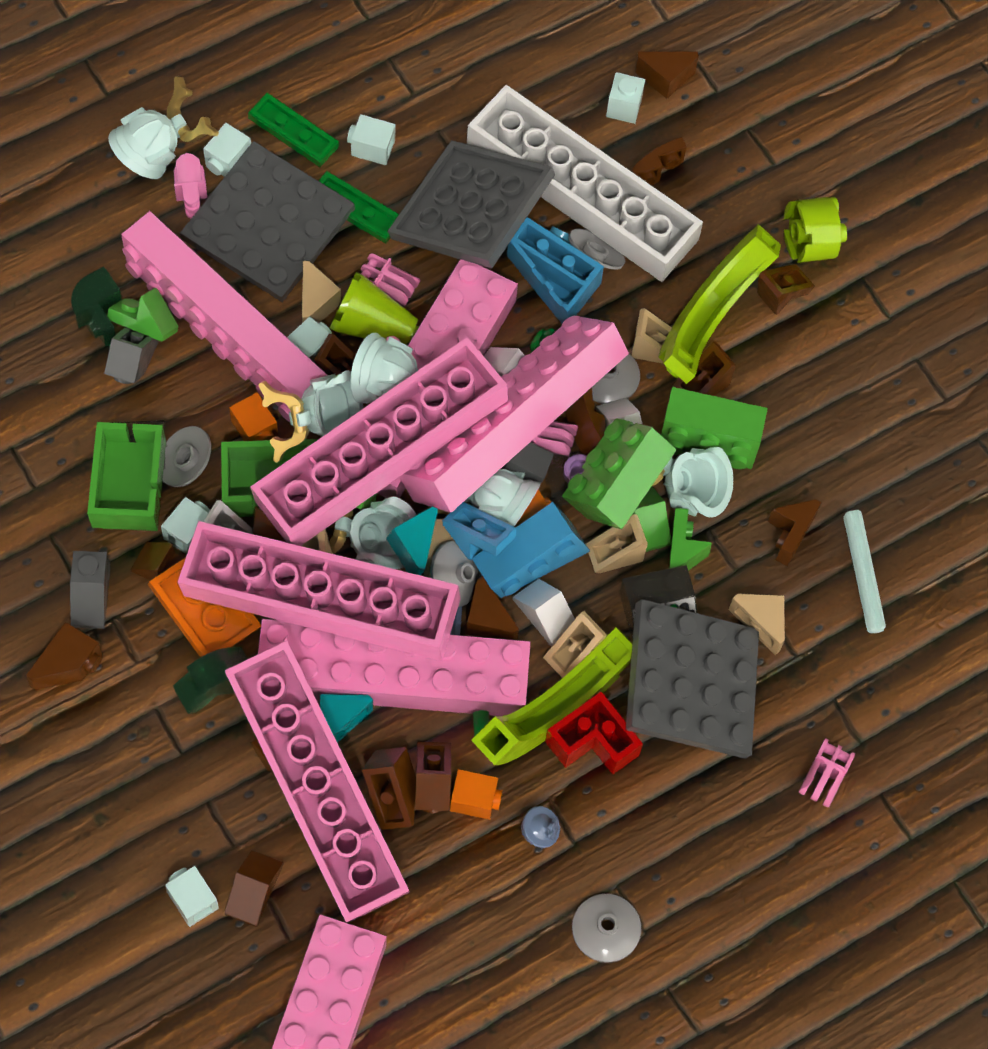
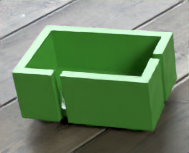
M672 387L661 436L676 449L673 455H681L685 452L690 453L692 448L706 450L710 447H720L728 456L732 468L752 469L761 443L768 408Z
M616 418L605 429L604 436L596 448L587 455L586 462L582 466L584 469L582 474L578 473L569 481L568 488L562 497L587 519L622 530L676 449L653 427L638 423L634 424L633 422Z
M97 422L87 511L92 528L158 531L159 497L161 498L166 448L163 425L133 424L132 430L135 443L130 442L131 438L126 423Z
M305 439L302 443L289 448L278 463L273 461L275 449L270 444V440L221 442L222 502L239 517H253L254 507L258 505L254 500L251 486L318 439Z

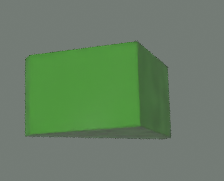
M651 487L633 513L638 516L648 544L646 552L670 546L672 543L665 501Z

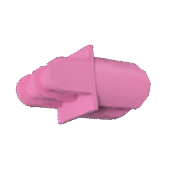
M186 153L176 160L174 187L176 201H184L186 216L190 219L201 207L200 199L207 198L205 172L199 158L193 154Z
M369 254L367 258L369 262L362 265L361 274L367 279L370 277L375 279L374 282H371L397 303L406 306L408 298H411L415 291L414 289L420 283V279L391 265V258L385 260L375 254Z
M553 421L531 443L554 454L569 456L578 426Z
M825 738L799 793L805 795L814 779L816 771H818L822 776L810 798L817 802L828 778L835 779L823 803V806L828 808L856 753L851 752L849 754L841 750L842 746L838 745V747H835L828 743L829 739ZM824 752L832 756V759L829 760L821 755ZM836 759L846 763L843 767L835 763Z

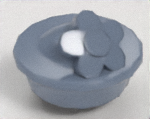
M537 806L527 811L522 821L521 830L525 840L531 845L547 848L556 843L560 833V825L554 812L549 808Z

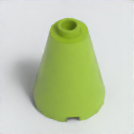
M356 272L329 329L364 339L371 333H378L385 339L389 336H395L401 343L407 345L414 337L419 326L416 325L418 319L364 275Z

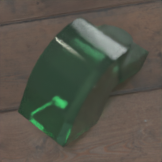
M104 266L86 275L76 284L72 292L71 304L78 328L87 325L94 339L100 337L106 347L111 344V339L115 336L114 326L106 314L109 307L121 301L122 297L120 289Z
M228 647L213 651L187 666L189 672L175 683L173 688L188 714H196L217 695L235 694L225 670L248 660L242 647Z

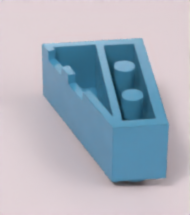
M551 502L517 526L516 538L497 556L483 550L474 556L472 560L491 590L502 598L514 594L521 587L590 552V549L568 517L554 502Z

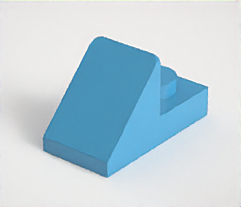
M465 502L460 504L442 520L445 529L469 560H472L482 550L497 556L516 538V527Z

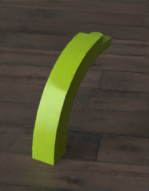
M759 224L734 247L697 290L675 321L661 347L658 357L665 364L667 371L673 377L683 380L686 384L696 376L703 349L720 321L760 273L779 257L781 244Z
M616 627L592 652L554 686L519 710L508 715L495 716L471 741L494 765H502L513 761L536 748L545 741L547 729L599 692L604 693L620 677L619 674L631 663L632 642Z

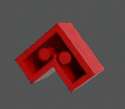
M602 692L596 694L547 729L545 743L565 768L593 749L612 775L637 758L643 746V743L634 732L626 730L625 720Z

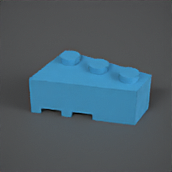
M526 217L508 244L507 257L561 324L567 318L576 316L602 283L603 265Z

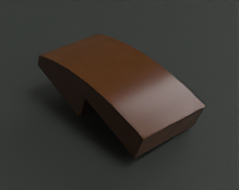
M680 137L652 150L632 168L631 172L653 186L656 182L660 181L662 169H673L684 162L687 147L683 138Z
M592 387L565 411L568 423L578 426L574 439L582 454L586 456L596 448L606 429L605 415L594 412L595 403Z

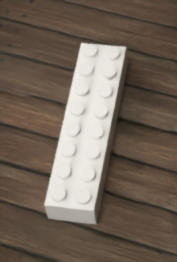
M505 85L468 125V145L552 166L555 176L541 197L659 281L663 282L699 241L703 225L702 220L509 86Z

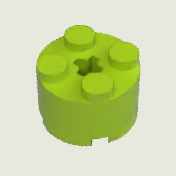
M836 197L790 201L786 205L784 220L789 219V229H784V238L790 257L793 260L798 259L797 263L838 257L841 242H846L847 228L844 223H840L839 203Z

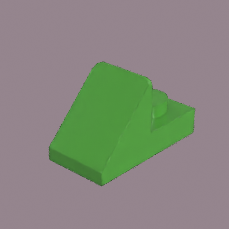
M153 288L142 295L140 301L124 298L108 309L107 320L161 342L178 332V324L157 288Z
M675 508L668 581H675L710 554L711 542L692 540L694 522L687 521L688 509Z

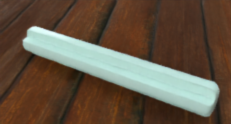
M860 510L847 511L844 515V523L867 631L869 633H879L884 631L886 624L862 512Z

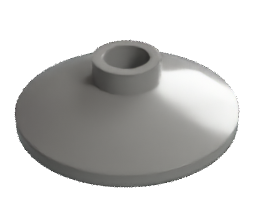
M574 229L570 232L569 241L571 245L603 265L604 268L617 270L624 266V256L595 236L591 231Z
M630 354L613 368L615 370L614 373H607L592 386L593 400L595 402L606 404L624 398L629 399L636 392L640 382V370L637 362Z
M196 426L184 427L174 433L166 442L163 481L169 486L183 487L190 484L200 476L207 466L211 455V440L203 429Z
M448 541L442 544L433 555L430 566V578L457 584L461 598L458 607H461L473 599L476 582L480 578V571L474 561L469 560L455 541Z
M598 894L588 898L578 907L572 922V934L576 945L587 957L595 961L611 963L624 959L636 948L641 936V922L635 908L624 898L613 894ZM603 920H611L614 928L612 930H605L601 922Z

